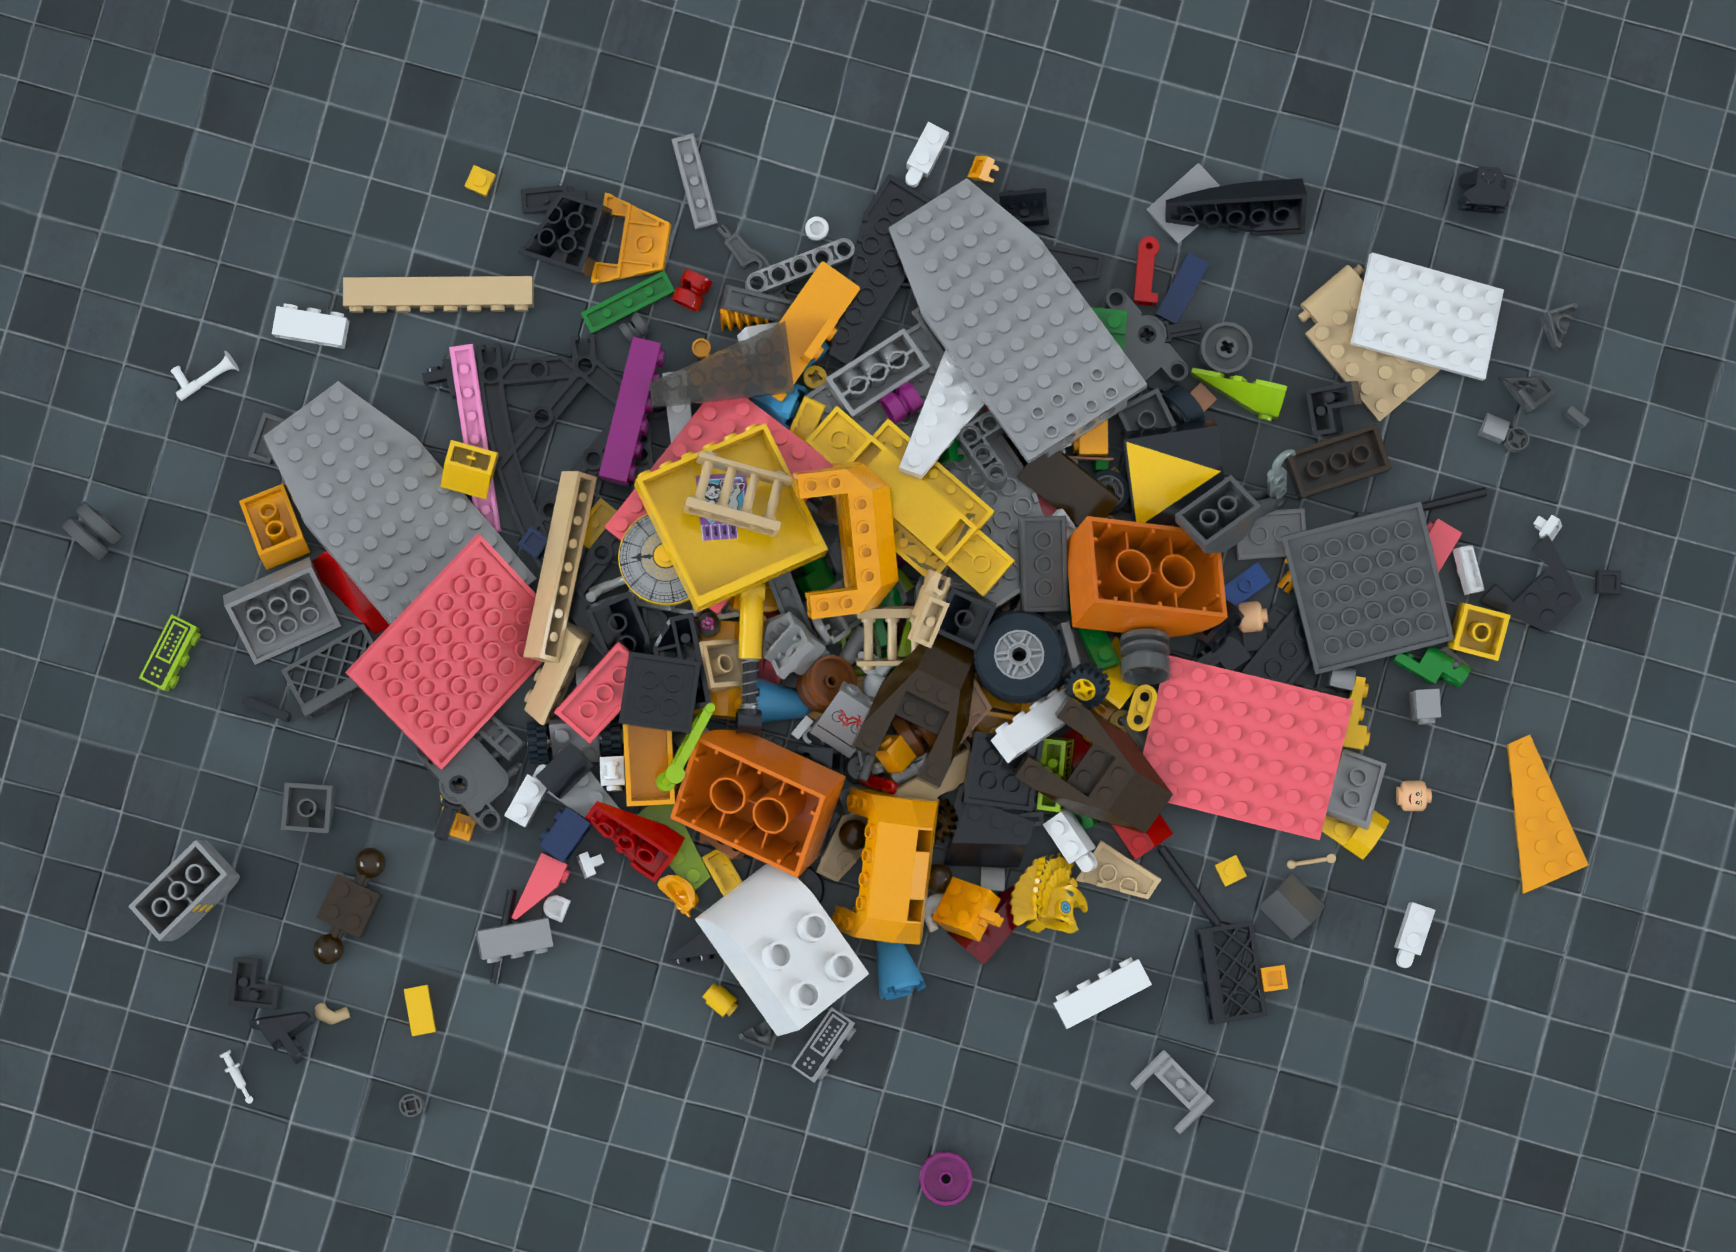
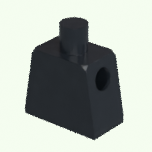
M797 746V750L792 751L805 758L811 755V761L840 773L841 752L834 748Z

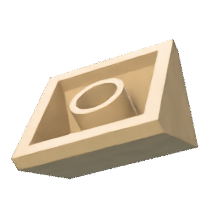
M739 639L699 642L708 689L713 693L741 687L743 677L740 674L743 673V666L741 665L743 661L738 659Z

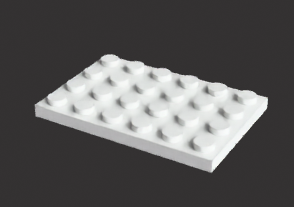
M1371 253L1368 258L1350 344L1483 381L1486 379L1504 289Z

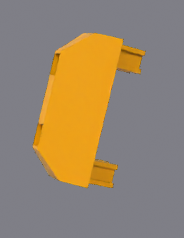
M860 462L832 463V468L793 472L795 497L803 499L835 495L844 581L843 588L805 592L808 609L807 616L811 619L859 614L878 607L899 580L889 484Z
M850 787V794L847 796V811L868 818V824L865 827V848L862 851V872L859 875L860 889L859 896L856 899V906H853V909L850 910L836 905L832 921L840 932L852 937L890 943L920 944L923 935L939 799L902 797L876 789Z

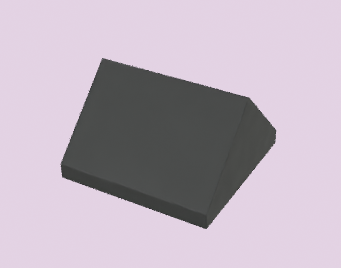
M1290 873L1258 907L1293 940L1316 919L1325 908V905Z

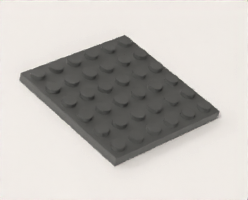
M1421 501L1281 536L1315 675L1454 640Z

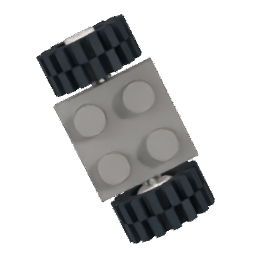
M616 715L591 743H588L562 719L549 720L550 737L547 724L541 725L537 721L527 722V746L530 765L550 763V747H552L554 759L569 743L575 745L591 763L600 762V743H602L603 757L624 756L622 725L619 724L620 715Z

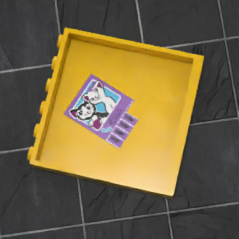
M766 423L750 425L745 429V432L739 435L737 433L729 434L724 438V441L718 444L711 442L703 446V450L699 451L703 453L704 451H711L718 454V457L772 472L780 470L792 477ZM690 451L682 455L681 460L674 463L672 460L667 461L659 466L660 469L653 472L646 470L640 473L635 480L634 487L696 613L824 557L828 551L804 499L795 497V481L793 478L789 488L782 487L774 516L776 521L781 522L776 537L683 512L687 496H695L703 467L702 464L696 463L699 452L694 453V451ZM712 467L704 497L707 502L715 504L719 501L726 471ZM735 475L728 501L729 508L736 510L742 508L749 477ZM759 480L751 509L754 515L761 517L765 515L773 484Z

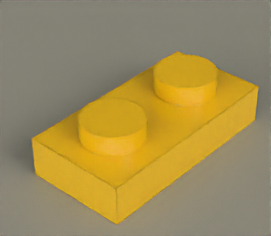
M602 498L590 510L583 543L589 550L606 531L604 527L617 512Z

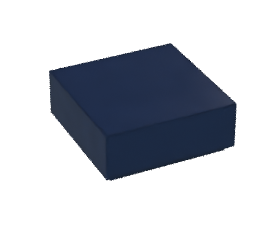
M530 526L517 545L538 559L546 548L548 537Z

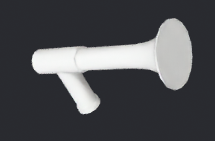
M224 351V359L216 367L190 383L181 371L180 366L174 367L171 373L182 387L176 392L178 398L183 401L203 385L227 370L235 369L239 371L231 355Z
M620 576L592 586L586 594V599L589 602H594L601 594L626 583L623 577Z

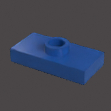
M1258 562L1224 586L1226 600L1237 606L1271 582Z

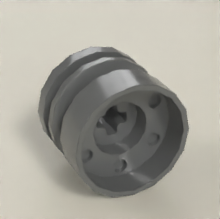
M1147 628L1135 629L1122 634L1120 637V654L1123 657L1120 661L1122 680L1133 685H1156L1169 680L1171 676V661L1168 657L1170 654L1169 635L1161 630Z

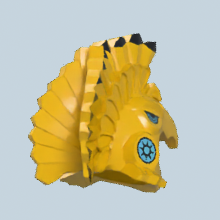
M1062 853L1034 859L1032 866L1028 867L1025 873L1019 877V881L1014 884L1015 890L1011 893L1012 899L1009 903L1012 906L1010 913L1014 916L1013 923L1020 926L1025 921H1030L1025 925L1026 928L1040 933L1045 928L1063 931L1068 934L1079 930L1073 916V908L1079 907L1085 913L1088 911L1085 897L1076 888L1078 887L1076 880L1073 877L1070 878L1071 868L1074 863L1069 864Z

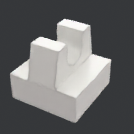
M585 852L576 857L584 879L594 876L596 874L594 868L604 863L601 854L590 858L588 852Z

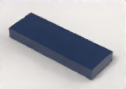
M1189 252L1155 315L1172 324H1177L1204 275L1209 262Z

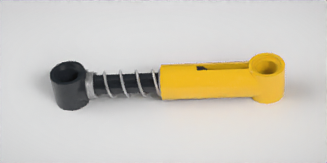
M765 583L739 594L738 659L743 661L741 663L743 673L740 674L743 677V683L740 685L742 687V695L740 696L742 703L740 704V709L736 710L735 717L736 733L760 734L762 730V711L758 709L757 704L759 702L756 701V695L759 692L757 690V682L759 681L757 679V671L760 670L757 668V662H759V659H762Z

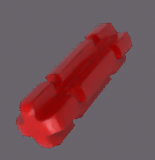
M871 774L867 782L860 781L861 785L892 795L897 792L896 789L898 788L897 782Z

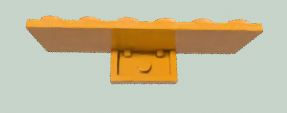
M822 261L745 370L743 376L776 400L782 402L812 358L817 361L824 351L821 345L825 339L830 342L837 332V329L834 328L860 290V287Z

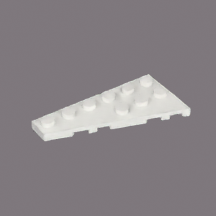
M946 349L898 470L918 479H922L937 462L940 455L951 446L959 435L960 430L972 422L985 406L983 400Z

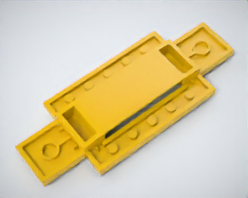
M836 406L807 438L806 443L823 455L831 464L860 462L889 484L896 553L924 578L928 569L941 574L949 567L984 597L1015 562L1012 557L980 530L994 515L995 511L938 461L922 479L899 472V466L910 437L889 419L872 436Z

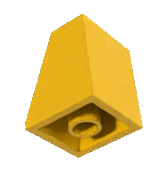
M1115 637L1111 644L1119 661H1121L1123 657L1120 654V639ZM1120 663L1116 667L1102 671L1103 674L1107 673L1108 675L1106 680H1110V690L1103 701L1114 708L1115 711L1120 710L1138 687V685L1129 684L1122 680Z

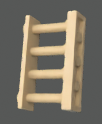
M711 451L699 452L696 463L703 465L695 496H687L683 512L776 537L781 522L776 521L774 516L782 487L789 488L793 477L780 470L772 472L718 457V454ZM712 467L726 471L719 501L715 504L707 502L704 498ZM736 474L749 477L743 505L739 510L729 508L730 506L728 505ZM759 480L773 484L766 513L762 517L754 515L751 511Z
M878 606L855 614L857 619H861V622H864V658H855V663L857 666H861V670H875L876 666H898L905 659L897 658V622H899V618H909L912 628L916 616L911 614L914 606ZM876 618H885V622H887V658H873V622H876ZM911 640V652L919 643Z

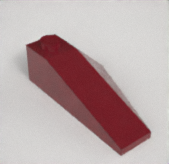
M1014 885L997 895L1000 901L994 912L1004 918L1001 926L997 927L988 924L979 942L949 931L947 932L948 935L983 965L1017 927L1013 923L1014 916L1010 913L1012 906L1009 903L1012 899L1011 893L1015 890Z

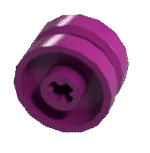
M940 1151L929 1156L923 1163L919 1174L921 1189L926 1197L935 1204L943 1206L955 1205L962 1201L970 1192L973 1181L971 1169L966 1160L959 1154L950 1151ZM944 1174H948L950 1182L943 1183L941 1177Z

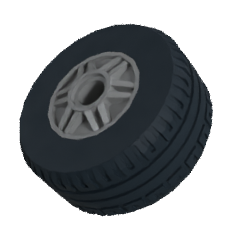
M1016 610L1015 612H1005L990 620L977 650H974L975 672L983 687L992 696L1001 699V701L1013 704H1026L1037 701L1044 697V695H1047L1061 677L1065 659L1063 642L1055 627L1042 616L1029 611ZM1021 653L1025 656V659L1023 661H1016L1013 655Z

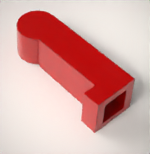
M1152 236L1144 237L1138 246L1133 302L1135 305L1156 307L1158 293H1151L1154 258L1160 246L1158 240Z

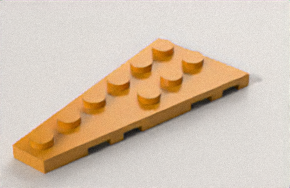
M1531 735L1507 744L1522 894L1589 865Z

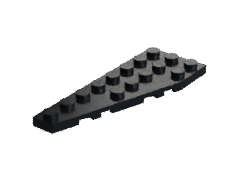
M890 174L864 212L848 279L858 285L860 290L836 324L837 332L833 336L829 352L830 357L843 365H847L856 358L907 278L889 233V227L931 201V199Z

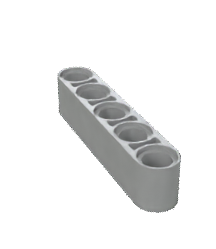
M841 238L753 272L745 282V289L766 294L810 277L819 266L815 258L817 254L825 255L827 258L826 264L832 268L846 263L854 254V244L847 238ZM841 245L846 246L849 254L846 256L840 255L837 247ZM796 262L803 263L806 271L802 273L795 271L794 264ZM772 272H782L784 279L782 281L774 280ZM753 279L760 280L762 288L758 290L753 289L750 281Z

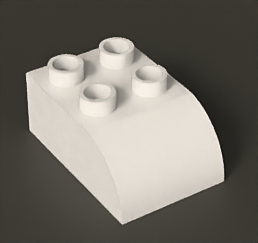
M769 864L761 867L695 918V921L777 1036L803 1028L869 974L806 885L797 877Z

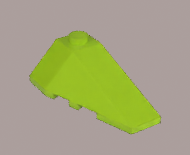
M1192 368L1190 371L1191 377L1250 413L1258 415L1259 420L1272 422V419L1276 420L1279 417L1287 386L1258 379L1249 383L1244 377L1236 375L1229 376V379L1224 378L1225 374L1198 368Z

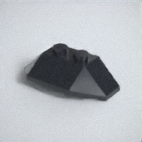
M687 613L668 619L653 646V652L657 656L701 662L694 710L704 708L708 703H712V691L708 689L699 646L702 638L694 614Z

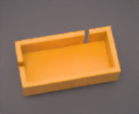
M623 725L627 806L675 804L674 788L671 791L663 792L656 786L657 777L666 771L673 760L672 732Z

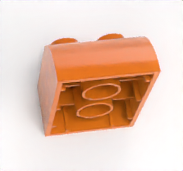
M1087 516L1067 539V567L1072 627L1120 633L1147 628L1164 631L1169 637H1177L1208 630L1228 618L1221 552L1205 553L1181 527Z
M735 730L706 731L701 734L690 755L685 770V777L681 782L670 818L798 878L819 856L846 776L750 733H736Z

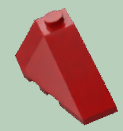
M327 550L312 560L322 582L375 635L390 626Z
M599 801L595 802L585 816L603 837L610 838L616 844L615 849L620 854L624 853L631 860L630 865L653 882H656L671 863L685 840V837L664 824Z

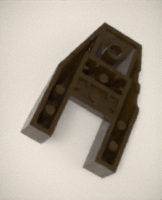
M938 633L932 648L919 644L882 681L851 747L871 757L875 756L894 715L936 735L915 779L936 789L940 788L969 723L975 677L974 650Z
M1068 694L1055 712L1056 717L1093 743L1067 779L1028 752L1015 769V777L1073 813L1146 833L1172 797V792L1126 732Z

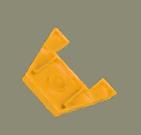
M605 193L603 205L612 209L611 216L623 217L625 222L618 264L595 262L591 283L600 284L664 271L671 224L612 194Z

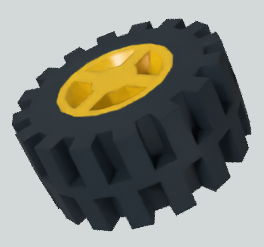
M1089 663L1079 664L1067 676L1064 683V688L1067 689L1064 692L1065 695L1070 694L1093 709L1094 706L1097 707L1107 696L1110 690V680H1106L1108 678L1107 673L1103 674V669L1101 667L1097 669L1096 664L1091 666Z

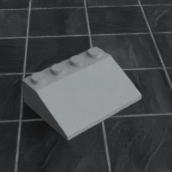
M310 556L223 595L224 606L255 665L341 627L338 616Z

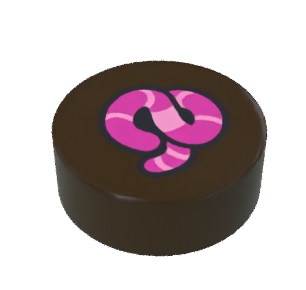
M703 613L696 621L699 632L705 637H713L720 631L721 621L713 613Z

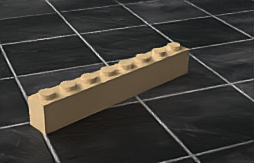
M532 276L343 277V306L345 309H349L350 313H363V309H373L375 313H386L387 309H396V312L408 313L411 312V309H420V312L425 313L434 312V309H443L444 312H458V308H467L468 312H481V308H491L492 312H504L505 308H514L516 312H527L528 308H534V279Z
M579 471L561 472L523 657L540 662L559 663L597 480L595 476Z

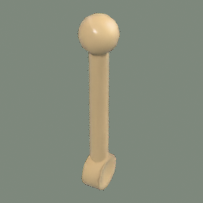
M1328 854L1327 857L1301 861L1289 860L1287 867L1294 869L1300 865L1320 862L1334 863L1336 856Z

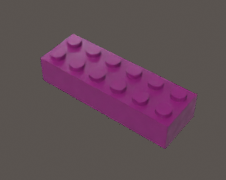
M637 337L632 338L599 472V477L602 481L630 487V483L636 480L638 469L635 463L636 459H641L644 447L641 443V438L647 435L649 423L646 418L648 413L652 414L655 403L652 394L653 390H658L661 378L659 377L658 369L659 367L663 368L666 359L665 350H663L661 343Z

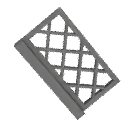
M364 623L281 670L304 716L309 721L362 692L351 678L344 677L342 674L345 664L353 665L354 663L347 660L350 648L361 650L362 655L368 649V644L371 646L374 642ZM363 631L366 637L364 646L352 645L354 636ZM337 645L346 646L343 659L331 656L333 648ZM314 658H326L322 671L310 668ZM330 660L341 662L338 675L326 672ZM297 668L305 670L301 683L293 681L289 673ZM309 671L321 674L317 687L305 684ZM325 676L336 678L334 687L329 690L321 688ZM304 687L316 690L314 698L305 703L301 697Z

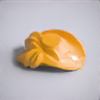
M667 875L660 878L657 884L659 889L676 903V908L682 914L689 918L692 917L691 911L697 908L699 897L692 885L678 875Z

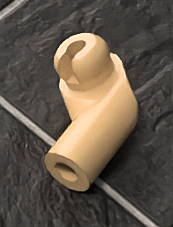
M319 1003L314 1008L316 1018L330 1025L351 1018L347 1007L332 1011L328 1009L325 1003Z

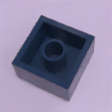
M566 807L565 810L561 808L553 818L556 823L552 829L546 828L539 838L542 841L540 847L562 863L568 862L593 826L587 819L569 807Z

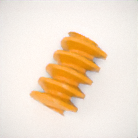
M720 309L722 332H724L725 325L728 326L730 331H733L735 324H737L739 330H742L744 323H746L747 327L753 326L754 322L756 325H762L763 321L766 324L769 323V320Z

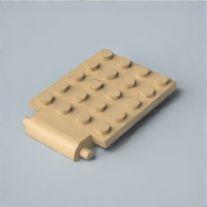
M1359 264L1353 269L1346 265L1300 304L1304 311L1298 317L1303 323L1309 318L1312 319L1315 325L1305 335L1344 382L1358 381L1362 404L1377 422H1380L1441 369L1350 344L1364 282L1360 275L1364 272V269Z

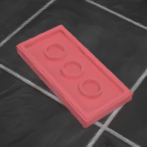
M619 641L554 710L556 715L588 743H591L621 710L629 650Z

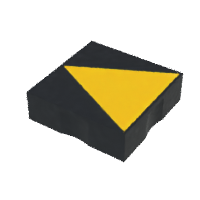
M1214 418L1180 423L1168 428L1153 427L1120 432L1124 465L1128 474L1129 507L1132 522L1165 526L1177 524L1175 522L1176 513L1224 480L1219 429Z

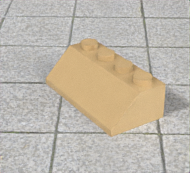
M567 622L559 663L545 662L543 668L537 670L534 676L536 684L533 690L530 689L524 699V702L527 703L524 710L541 725H545L549 720L556 718L557 715L554 713V710L563 702L576 673V666H579L593 635L570 622Z
M965 739L958 747L940 788L936 789L915 779V775L900 783L896 789L897 792L893 795L937 799L938 796L945 792L955 790L965 780L970 743ZM886 772L879 776L894 781L891 773Z

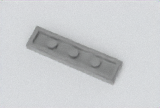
M694 133L671 139L695 230L717 225L718 222Z

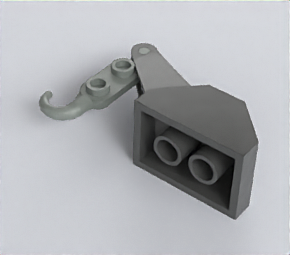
M1287 449L1275 458L1272 469L1267 473V490L1246 491L1230 475L1176 513L1175 522L1205 553L1226 552L1244 539L1258 518L1285 505L1287 502V498L1284 496L1287 492V471L1282 467V463L1288 456L1292 455L1294 457L1296 455L1295 450Z

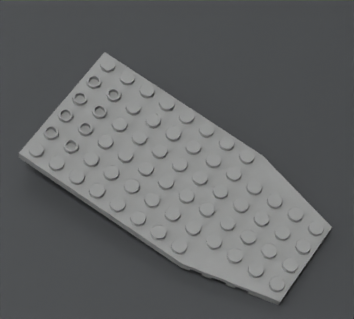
M966 178L889 227V233L910 283L914 298L917 301L921 316L1028 464L1043 454H1046L1048 457L1052 456L1126 408L1128 399L1147 388L1146 381L1042 240L969 179Z
M921 321L907 331L904 328L826 377L824 384L806 396L827 405L820 419L821 423L838 406L873 436L882 424L889 419L879 399L889 392L896 393L897 387L909 381L919 393L924 404L944 351L924 322ZM922 408L914 414L908 412L907 418L896 424L910 438ZM982 409L973 420L986 413V411ZM987 423L984 425V427L988 430H992L996 427L993 423ZM968 435L964 438V440L967 442H973L976 440V438L972 435ZM1002 435L989 444L1007 469V483L1003 489H990L961 447L957 448L958 455H964L963 461L945 466L942 465L995 511L994 515L980 530L1015 560L1014 564L984 596V598L997 603L996 609L1020 594L1018 517L1045 516L1043 515L1036 492L1017 477L1024 469V466ZM980 454L977 458L980 461H986L989 459V456ZM993 473L990 477L994 480H999L1003 476L1000 473ZM947 567L941 573L951 578V588L955 587L980 595L951 568Z
M339 381L263 436V440L282 475V479L301 514L304 524L389 625L393 623L477 533L482 535L528 586L536 582L537 578L464 493L440 487L443 468L421 442Z

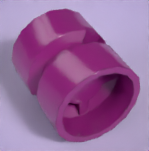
M909 381L897 387L896 393L889 392L879 399L884 412L895 425L906 419L908 412L914 414L923 408L924 405L919 393Z

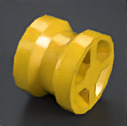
M815 365L807 368L804 373L805 386L813 391L824 384L827 377L826 371L822 367Z

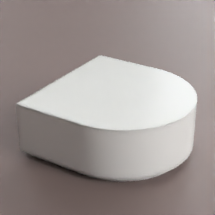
M558 895L550 896L544 902V912L549 918L562 923L571 900Z

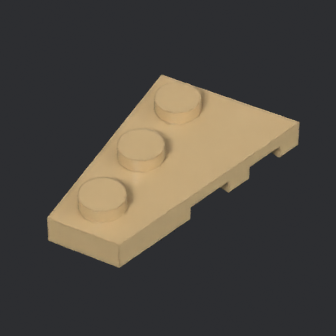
M1103 840L1100 841L1093 852L1098 862L1097 867L1089 872L1081 871L1076 878V881L1086 882L1145 899L1150 898L1161 881L1160 877Z

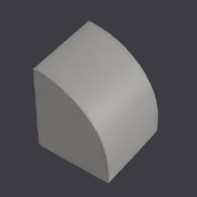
M1487 413L1478 435L1500 444L1505 440L1510 422Z
M1344 667L1330 671L1326 687L1347 692L1353 691L1356 669Z
M981 866L980 886L991 891H1004L1005 867Z

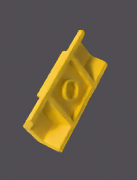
M1374 810L1370 826L1366 830L1326 816L1322 832L1363 860L1385 831L1389 820Z

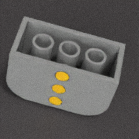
M195 840L128 907L159 941H174L192 929L237 884L240 875L208 840Z

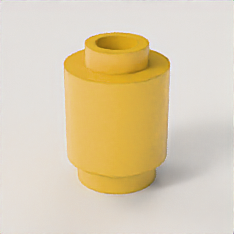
M713 983L702 997L706 1000L705 1003L722 1017L725 1014L730 1017L738 1007L735 1003L738 999L721 984L718 986L716 983Z

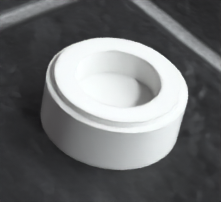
M812 217L807 221L805 231L811 240L821 241L827 237L829 226L824 218Z

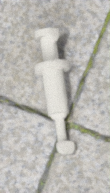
M230 1050L220 1054V1058H224L228 1066L225 1072H230L237 1088L241 1089L246 1097L245 1101L252 1103L253 1097L249 1096L245 1088L246 1082L238 1069L240 1063L234 1064L230 1056Z

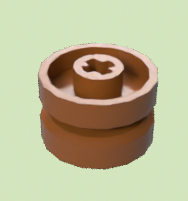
M833 654L822 656L803 675H798L796 683L798 697L810 710L824 713L839 692L843 681L857 686L856 672L851 664L840 656Z
M896 715L890 723L896 732L895 735H901L917 756L916 758L927 753L922 742L925 741L930 748L936 736L912 723L909 724L906 720Z

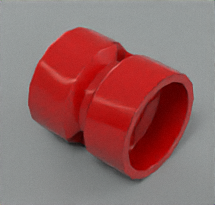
M685 269L680 279L682 285L676 288L671 299L689 310L699 312L704 302L702 296L708 293L713 282L697 272Z

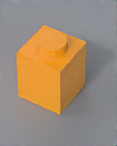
M901 735L884 736L875 754L888 773L903 772L917 757Z

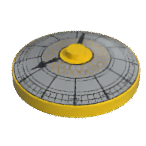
M646 514L640 517L628 528L619 547V568L626 585L635 595L651 604L672 606L689 601L690 599L649 515Z

